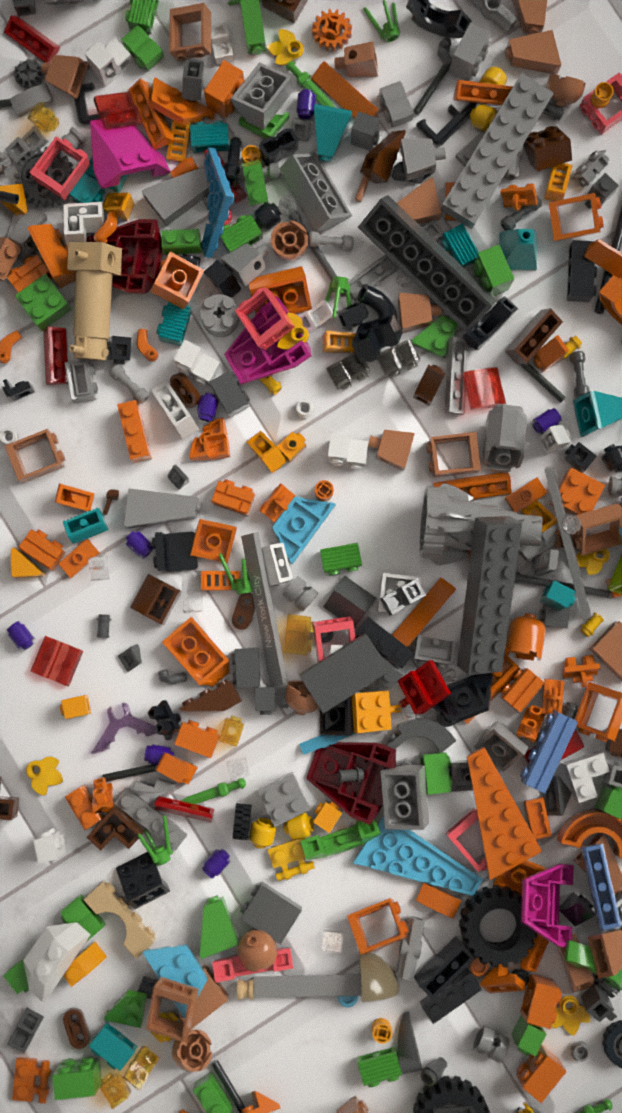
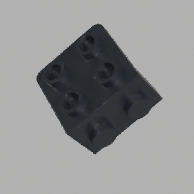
M155 532V537L152 538V547L156 549V557H153L154 568H157V571L160 573L196 570L198 568V558L190 555L195 533L164 534L163 532Z

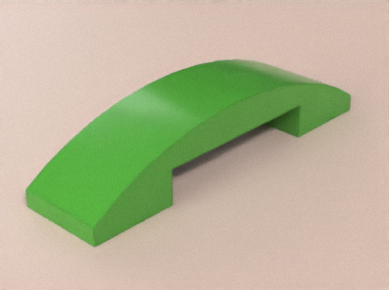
M374 819L371 825L356 821L354 826L322 837L316 835L300 842L306 860H313L353 849L376 838L381 833L376 819Z
M567 941L564 961L577 968L585 967L597 974L591 948L574 941ZM622 969L615 976L604 977L606 984L619 991L622 990Z

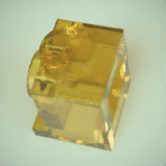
M43 101L36 103L27 119L45 133L55 131L59 126V119L54 116V111L48 107L44 108L45 103Z
M232 715L230 718H226L218 741L237 747L245 723L241 722L242 719ZM230 727L235 728L236 732L234 734L229 733L228 729Z
M119 1071L113 1075L109 1073L101 1080L100 1090L110 1103L111 1109H114L129 1098L131 1089ZM111 1088H115L117 1092L113 1093Z

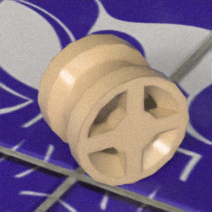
M238 979L237 1000H242L243 998L254 999V979H249L248 981Z

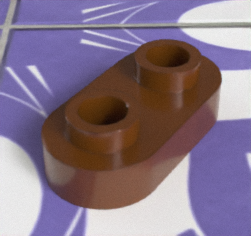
M183 373L172 375L170 385L185 406L192 408L198 405L200 394L186 375Z
M243 593L238 598L232 616V624L239 630H244L251 624L255 612L252 593ZM246 598L251 600L250 605L244 604ZM240 616H243L245 618V621L242 624L238 623V618Z
M73 1007L65 1013L63 1023L71 1046L75 1049H83L90 1041V1032L82 1010ZM71 1015H76L78 1019L73 1020ZM82 1034L84 1039H79L77 1035Z

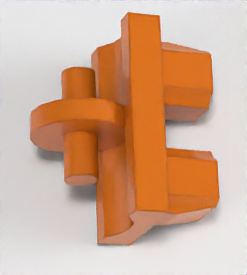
M533 183L527 184L525 187L509 185L508 188H503L500 191L504 208L513 207L514 211H519L522 206H536L538 203L535 184Z
M280 483L273 490L267 501L263 503L259 511L275 523L282 512L287 511V506L296 495Z
M593 655L583 656V665H577L575 657L565 658L564 670L562 672L563 679L573 678V683L580 682L582 688L587 686L588 681H593L592 675H597L598 670L601 669L600 664L596 663Z
M544 679L543 710L541 714L552 713L553 710L562 713L564 681Z
M532 705L531 708L527 707L516 736L524 737L535 743L545 714H541L542 708Z
M105 777L95 779L93 781L95 788H93L92 794L93 812L98 810L104 813L110 812L114 808L113 784H107Z

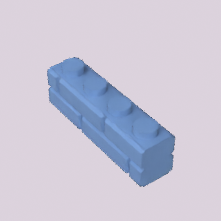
M555 710L546 716L545 729L539 732L536 739L538 744L535 749L533 748L528 756L530 761L527 767L524 766L520 773L521 782L543 793H546L578 724V721Z
M603 844L583 846L581 851L586 874L589 877L588 883L596 917H598V927L601 930L622 927Z

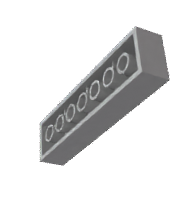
M521 73L441 206L442 212L468 228H473L554 92Z

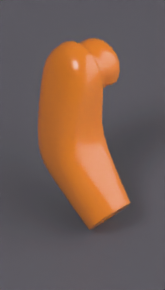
M108 212L104 224L94 235L95 242L107 243V237L117 228L116 212Z
M138 329L136 341L138 350L148 361H156L158 359V352L147 341L148 330Z
M17 330L2 338L0 342V363L5 364L10 361L13 345L23 338Z

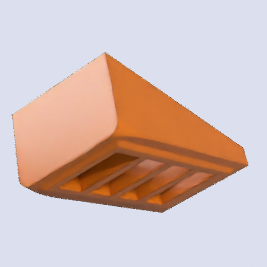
M201 571L202 591L232 590L228 576L227 586H223V575H227L225 571ZM230 571L231 575H234L235 583H237L236 579L240 578V571ZM216 575H219V586H215ZM207 576H211V586H207Z

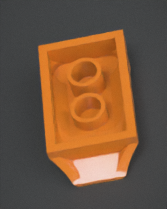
M192 616L162 641L200 686L207 685L213 687L230 672L229 659Z

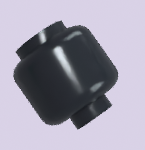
M265 202L254 212L255 222L260 229L264 228L269 231L281 222L280 216L282 213L274 202L272 204Z
M612 444L604 449L605 453L601 459L609 472L617 474L622 471V445L615 446Z

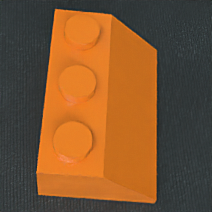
M52 224L28 226L27 229L59 288L61 289L75 282L76 272L67 270L68 248L67 244L63 246L61 242L64 238L59 229H54Z
M302 266L258 276L248 284L251 297L256 290L265 287L275 297L277 296L289 313L296 314L312 309L307 280ZM269 299L255 310V315L262 306L269 302Z

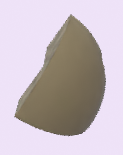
M359 951L362 1002L378 1001L397 995L400 992V988L393 968L380 956L374 953L361 955Z

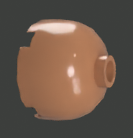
M550 74L547 89L554 92L551 99L556 101V106L566 107L567 104H574L582 97L586 83L577 78L569 76L560 77L557 74Z
M295 221L279 223L271 233V246L274 253L283 260L293 261L300 258L308 247L306 229Z
M293 680L288 682L285 698L289 707L296 714L305 715L319 708L303 681Z
M257 929L246 932L241 937L237 947L241 964L247 970L258 972V970L263 968L264 970L268 969L275 962L278 954L277 945L273 938L266 932Z
M191 1030L184 1042L175 1040L172 1046V1057L178 1068L186 1072L204 1070L212 1058L210 1038L202 1030Z

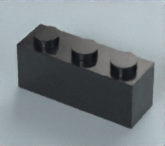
M573 240L569 246L567 301L590 302L593 296L596 295L597 286L594 285V278L597 276V266L584 256L588 245L594 241Z
M369 617L356 631L359 636L366 633L374 647L400 668H403L414 654V652Z
M455 936L414 976V979L419 987L433 1000L475 957L461 940Z
M467 967L433 1000L426 996L420 1001V1004L432 1024H435L480 992L482 988Z

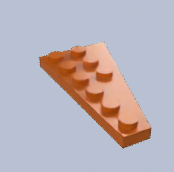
M483 746L466 757L489 879L492 880L541 853L542 850Z

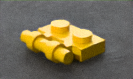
M305 838L291 840L267 849L273 868L282 867L283 871L276 873L278 881L283 879L287 881L292 879V876L301 873L304 875L309 870L315 869L313 861L305 863L304 860L305 855L300 841L305 840ZM298 860L299 866L291 869L288 868V863Z

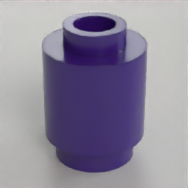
M303 89L302 92L298 93L296 112L298 113V118L303 120H310L314 115L316 94L310 89Z
M205 393V395L200 396L196 412L198 414L197 419L212 422V419L215 418L219 402L216 399V395Z
M555 408L547 409L533 419L534 423L532 426L538 434H543L550 427L559 425L562 418Z
M132 531L126 537L127 542L125 545L138 557L141 556L145 559L153 551L152 543L140 531L136 533Z
M20 621L15 622L7 629L9 638L19 650L23 648L25 651L34 644L32 641L35 638Z
M152 744V746L147 745L144 761H149V764L158 765L164 752L173 756L174 752L171 751V747Z
M215 849L204 862L202 870L212 879L215 876H219L230 863V855L224 849Z

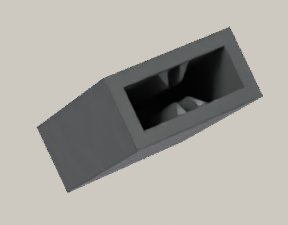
M262 881L260 886L256 884L250 894L253 896L249 903L246 901L240 910L242 913L241 920L259 931L266 932L275 942L281 945L301 913L302 906Z

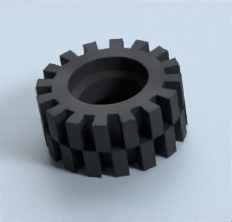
M236 803L233 839L248 840L251 804Z

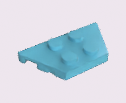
M294 497L287 506V511H284L272 528L279 542L284 543L286 555L291 564H294L336 506L335 503Z
M187 944L143 950L142 953L159 979L164 977L198 988L197 997L199 996L208 977ZM173 1001L183 1018H185L188 1005Z

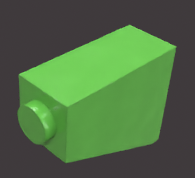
M240 0L247 52L254 55L261 54L266 51V43L259 0Z
M212 896L204 904L200 946L201 959L235 947L239 943V938L224 896Z

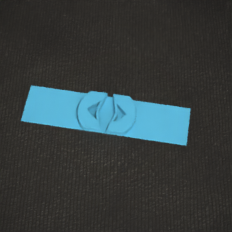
M323 734L300 743L303 755L317 749L328 747L329 744L333 745L337 741L349 736Z

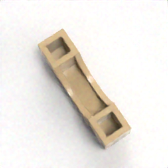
M104 880L84 901L96 915L103 912H111L122 918L127 930L123 945L137 959L143 954V950L148 949L155 942L156 934L151 927H146L141 922L142 918L136 911L132 912L128 907L129 903L127 900L116 894V888L110 882L107 883Z

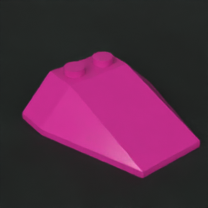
M125 114L90 121L93 169L101 189L119 185L122 175L150 170L153 177L170 174V169L164 156L157 149H153L151 142Z
M276 296L275 298L277 299L285 313H289V311L286 309V307L283 305L280 299ZM269 301L260 308L251 321L262 335L281 320V317ZM245 327L224 355L234 374H236L239 383L242 385L299 366L312 357L308 342L305 343L301 340L290 349L283 350L277 347L279 339L267 350L258 347ZM298 334L297 338H302L303 334Z
M557 864L523 879L521 922L554 945L566 947L567 941H572V927L559 925L560 885L573 886L574 865Z

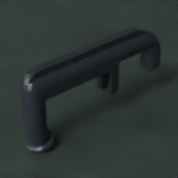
M93 82L82 83L77 99L74 98L77 118L82 125H88L92 120L110 117L107 109L101 113L88 114L85 92L95 90Z
M469 102L461 112L451 104L448 107V113L453 119L438 134L426 124V119L420 120L416 126L419 127L428 139H432L436 146H441L470 118V113L473 108H476L477 103Z

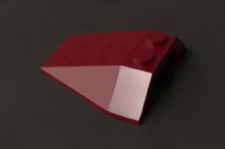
M138 219L118 226L107 237L106 244L122 249L121 276H112V287L128 294H147L151 290L160 271L163 251L162 238L156 219ZM94 235L87 237V242H95Z
M337 742L333 745L329 744L328 747L315 751L306 779L351 818L371 825L383 806L381 770L396 766V749L373 742ZM355 767L363 769L364 780H360L359 783L356 781L339 782L338 770L355 769Z

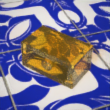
M288 614L284 653L307 655V652H311L312 640H309V632L313 633L312 622L314 621H311L310 616Z

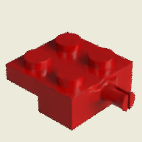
M428 660L418 669L408 672L397 681L405 695V698L399 701L400 706L405 708L407 705H410L415 715L424 714L451 694L433 660Z

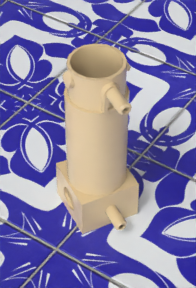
M69 242L67 270L76 272L73 329L75 345H70L69 351L74 354L75 359L106 361L109 354L107 340H109L112 276H121L122 249L103 242Z

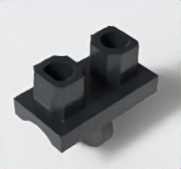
M162 700L158 706H152L148 711L149 718L156 719L157 721L155 726L157 734L163 735L165 740H171L173 734L180 729L178 724L181 720L180 714H173L167 700Z

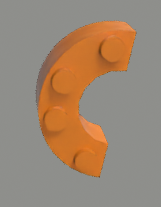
M613 275L599 291V298L608 313L622 325V278H617Z
M602 810L582 811L573 815L564 823L556 840L562 844L581 848L583 841L589 835L605 833L611 838L613 843V854L622 858V820Z

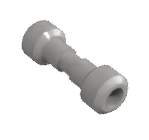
M270 163L268 167H262L264 177L269 176L270 179H278L279 165L277 163ZM241 165L240 173L237 175L238 181H244Z
M315 231L308 233V245L310 247L333 245L341 247L345 251H350L353 248L354 239L352 236L344 235L342 238H333L320 235L319 232Z
M116 364L110 369L109 375L114 380H119L133 394V399L138 404H143L149 398V392L145 388H140L133 383L125 374V369L120 364Z

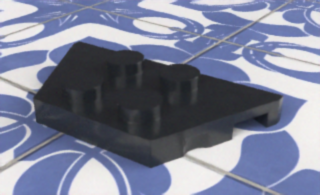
M493 673L474 674L447 685L451 694L432 708L452 725L489 711Z

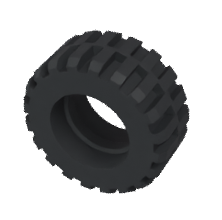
M493 885V888L490 889L487 886L483 887V891L479 893L476 891L471 899L467 898L465 908L461 909L459 926L463 941L475 958H479L480 962L485 965L488 962L491 967H498V964H502L503 967H509V962L512 961L514 964L520 962L518 958L521 956L526 958L529 955L527 950L529 948L533 949L535 945L533 940L537 938L538 934L521 922L522 896L517 891H512L511 888L506 886L500 888L499 885ZM495 909L510 911L516 920V928L513 934L502 942H490L480 932L482 918L488 912Z
M449 1075L443 1076V1080L439 1081L436 1085H425L423 1087L424 1092L418 1093L416 1097L417 1103H414L413 1106L414 1113H433L432 1108H441L451 1103L473 1106L475 1113H490L483 1095H481L480 1090L476 1086H472V1083L467 1079L463 1082L461 1077L458 1076L450 1079Z

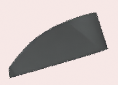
M409 1011L403 1014L398 1032V1054L402 1074L422 1070Z

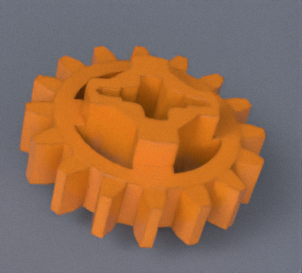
M331 9L328 10L327 14L322 11L321 17L316 16V22L312 24L314 42H319L320 48L326 46V51L329 50V47H332L334 52L337 46L343 49V43L347 45L348 39L351 38L352 25L350 24V19H345L344 12L339 15L338 9H336L335 13H332Z

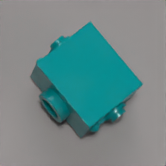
M84 173L70 192V196L75 203L102 202L106 191L104 188L101 189L97 179L91 178Z

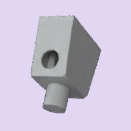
M401 139L400 151L406 181L434 172L436 161L446 159L445 148L434 149L432 139Z
M244 244L221 257L223 265L233 273L236 280L243 286H247L265 270L266 265L263 258L269 254V251L264 244L256 249L249 244Z

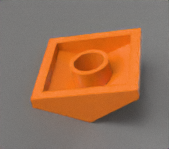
M199 519L190 555L221 562L219 558V553H221L226 563H228L237 527Z
M526 860L494 879L493 885H499L500 888H504V886L509 887L512 891H517L522 896L523 879L545 870V867Z

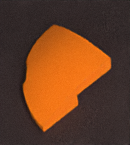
M223 417L208 423L202 428L204 432L200 435L199 439L197 437L194 438L189 454L190 460H216L230 457L228 434Z

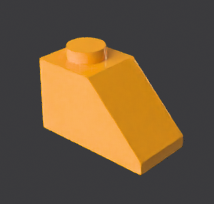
M261 430L246 441L271 473L280 469L287 462L278 447Z
M96 941L79 953L64 973L63 977L71 987L107 958Z

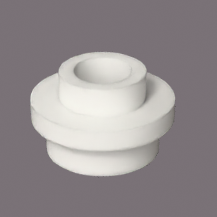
M302 399L296 403L295 412L300 418H309L313 414L314 406L309 400ZM303 406H306L308 408V411L302 412L301 408Z
M5 428L0 432V442L4 446L17 441L19 438L17 431L13 428ZM11 434L12 439L7 441V435Z

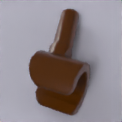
M111 489L107 491V501L103 514L107 515L112 500H118L119 490Z

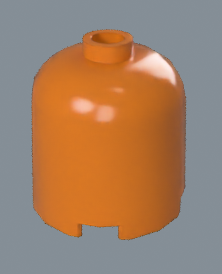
M524 613V616L513 618L507 633L505 654L509 655L511 652L516 654L515 658L534 661L536 657L537 660H541L546 632L544 623L536 619V615Z

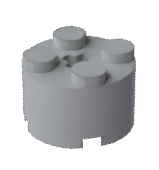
M222 294L207 297L201 306L200 317L206 331L214 337H227L239 325V317L235 312L237 305L231 297Z

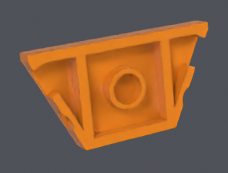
M156 77L153 79L150 107L181 125L201 122L204 117H208L210 120L215 118V111L197 101L182 99V92L177 88L171 87Z

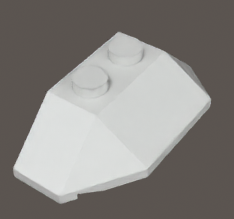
M79 923L46 927L23 960L29 990L42 1002H45L91 936Z

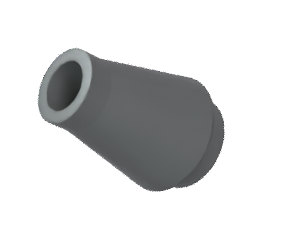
M439 1057L422 1069L421 1079L427 1086L438 1084L444 1070L448 1066L446 1060Z

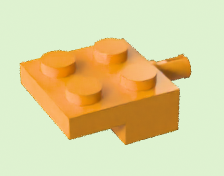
M389 690L367 691L352 695L354 733L391 730V713H400L401 709L397 708H401L399 704L390 706Z

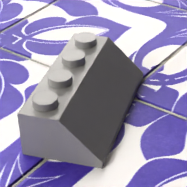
M316 153L292 154L279 168L284 180L288 183L292 194L296 197L315 232L329 230L352 216Z

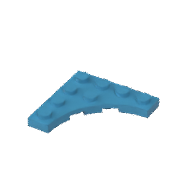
M208 148L203 164L207 182L210 183L207 208L209 210L208 219L210 223H206L201 247L204 256L212 258L214 251L218 248L219 237L223 234V225L225 220L228 219L230 205L234 203V194L230 189L229 181H227L225 170L221 165L216 149Z

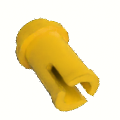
M577 336L570 337L569 341L565 343L569 351L563 358L566 359L573 351L581 348L582 342Z
M271 375L258 379L269 389L270 394L276 395L282 389L281 383L277 382Z
M594 612L590 619L581 625L580 632L586 637L593 636L594 631L604 619Z

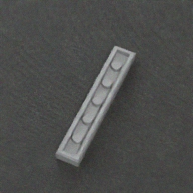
M434 220L422 227L435 241L442 238L443 231ZM385 254L347 283L351 284L350 296L354 301L358 300L359 291L364 284L375 287L400 268Z
M360 974L254 976V998L361 996Z

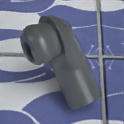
M444 37L439 42L437 55L447 67H450L452 57L449 55L452 41L450 38Z
M167 669L158 672L160 677L158 679L162 683L174 685L187 681L185 672L169 675Z

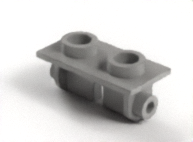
M606 150L592 152L588 156L589 160L575 170L576 174L572 179H579V184L582 187L588 186L596 177L593 170L599 174L608 165L609 158L603 155Z

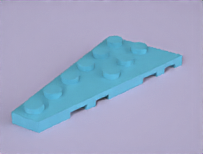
M384 815L377 824L381 835L366 842L353 861V864L363 865L471 896L475 894L484 880L413 831L385 829Z

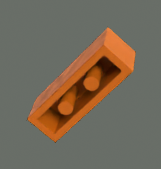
M136 400L117 404L130 460L133 463L152 459L139 404Z

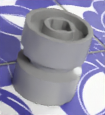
M297 576L282 595L290 602L295 601V606L304 612L318 595V592L311 586L306 587V582Z
M483 1025L476 1035L473 1050L482 1055L488 1054L490 1059L500 1063L507 1053L510 1039L500 1033L495 1035L494 1030Z

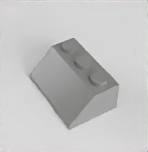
M259 62L231 97V102L248 123L264 130L291 95L292 77Z
M404 765L381 770L385 829L424 830L429 824L425 765Z

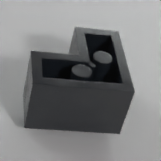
M394 314L359 324L352 346L361 363L375 361L378 359L382 348L387 346L393 347L400 342L402 331Z

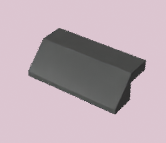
M364 633L300 673L299 676L321 711L325 713L390 671L367 634Z

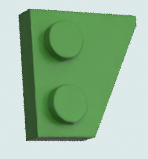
M284 112L283 115L275 114L264 130L248 123L243 116L239 119V125L266 139L274 137L288 121L289 113Z
M442 315L417 335L411 344L444 358L448 350V338L454 336L458 324L454 320Z
M127 990L122 998L114 1003L113 1008L110 1011L107 1010L104 1020L141 1028L147 994Z

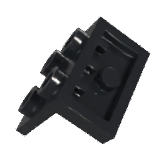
M148 852L116 868L126 900L134 909L170 892L168 884L161 878L158 867Z

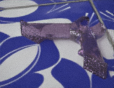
M125 702L122 703L124 711L122 719L115 717L110 706L107 709L110 723L91 753L95 754L109 749L110 744L115 742L114 737L121 728L130 727L136 730L137 734L144 733L145 736L157 734L156 727L132 716L129 705Z

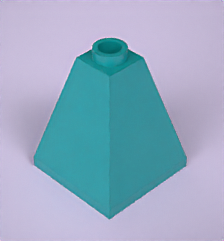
M315 104L314 115L319 160L330 162L334 158L352 122V111Z
M514 229L500 232L499 245L510 270H537V232L534 229Z
M590 391L573 400L580 437H585L622 419L621 397Z

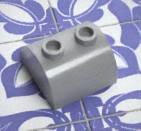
M495 721L474 745V748L477 750L484 746L492 762L503 772L523 757L528 750V746L522 742V739L514 735L507 729L505 724L499 721Z

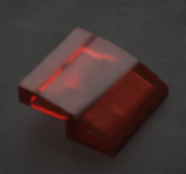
M130 91L94 96L93 100L97 112L106 130L142 125L137 105L134 106Z
M498 367L462 373L471 410L484 407L490 408L497 404H506Z
M45 636L31 672L69 686L83 650Z

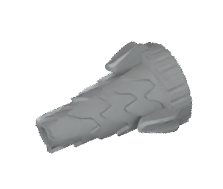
M442 484L439 487L426 486L420 525V558L432 559L436 565L449 564L468 558L467 550H471L475 517L511 516L522 522L519 548L521 545L540 546L543 519L542 516L523 515L501 510L499 506L480 505L479 501H473L472 495L449 484Z

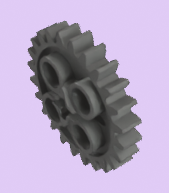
M37 147V153L30 150L31 156L24 154L26 160H19L21 167H16L19 173L14 174L17 179L15 184H23L25 199L28 198L27 201L30 205L34 202L35 206L39 207L40 203H42L43 208L46 209L47 204H50L53 208L54 202L61 205V198L49 190L46 193H41L45 187L33 179L29 180L31 176L29 172L47 149L45 147L44 151H41ZM60 151L44 174L53 180L57 176H62L56 182L63 186L74 170L72 168L73 164L68 162V156L63 157V153Z

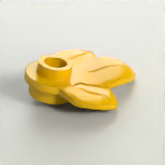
M279 29V41L267 45L269 52L276 56L275 63L278 65H286L289 61L300 58L304 52L302 43L296 40L294 33L285 29ZM292 49H297L298 51H297V52H292L291 50H292Z
M287 313V316L295 327L284 335L277 345L278 348L283 350L290 349L301 340L306 343L309 339V332L303 327L302 319L293 313ZM303 334L302 338L300 339L297 338V335Z
M604 549L584 556L579 552L576 555L579 568H586L588 575L599 573L602 570L603 564L608 562L610 558L609 550ZM596 554H602L603 558H598Z
M45 757L41 761L34 760L27 765L26 774L31 779L32 788L38 794L45 796L49 785H58L63 782L62 774L55 769L59 764L58 759ZM35 766L40 770L38 774L33 771Z
M566 995L561 999L559 1007L555 1009L557 1017L555 1023H552V1027L558 1028L563 1025L569 1034L575 1036L579 1030L580 1022H590V1014L586 1012L584 1006L579 1005L578 1000L574 996ZM568 1002L572 1003L570 1008H566Z

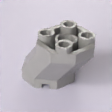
M497 404L488 413L482 458L483 463L487 464L492 472L508 473L511 471V468L516 467L517 469L522 464L527 415L520 406Z

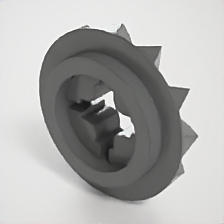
M35 59L20 61L19 65L15 67L14 77L16 82L26 89L40 85L44 78L41 64ZM28 68L31 70V72H33L30 73L29 79L26 76V74H24L27 73Z

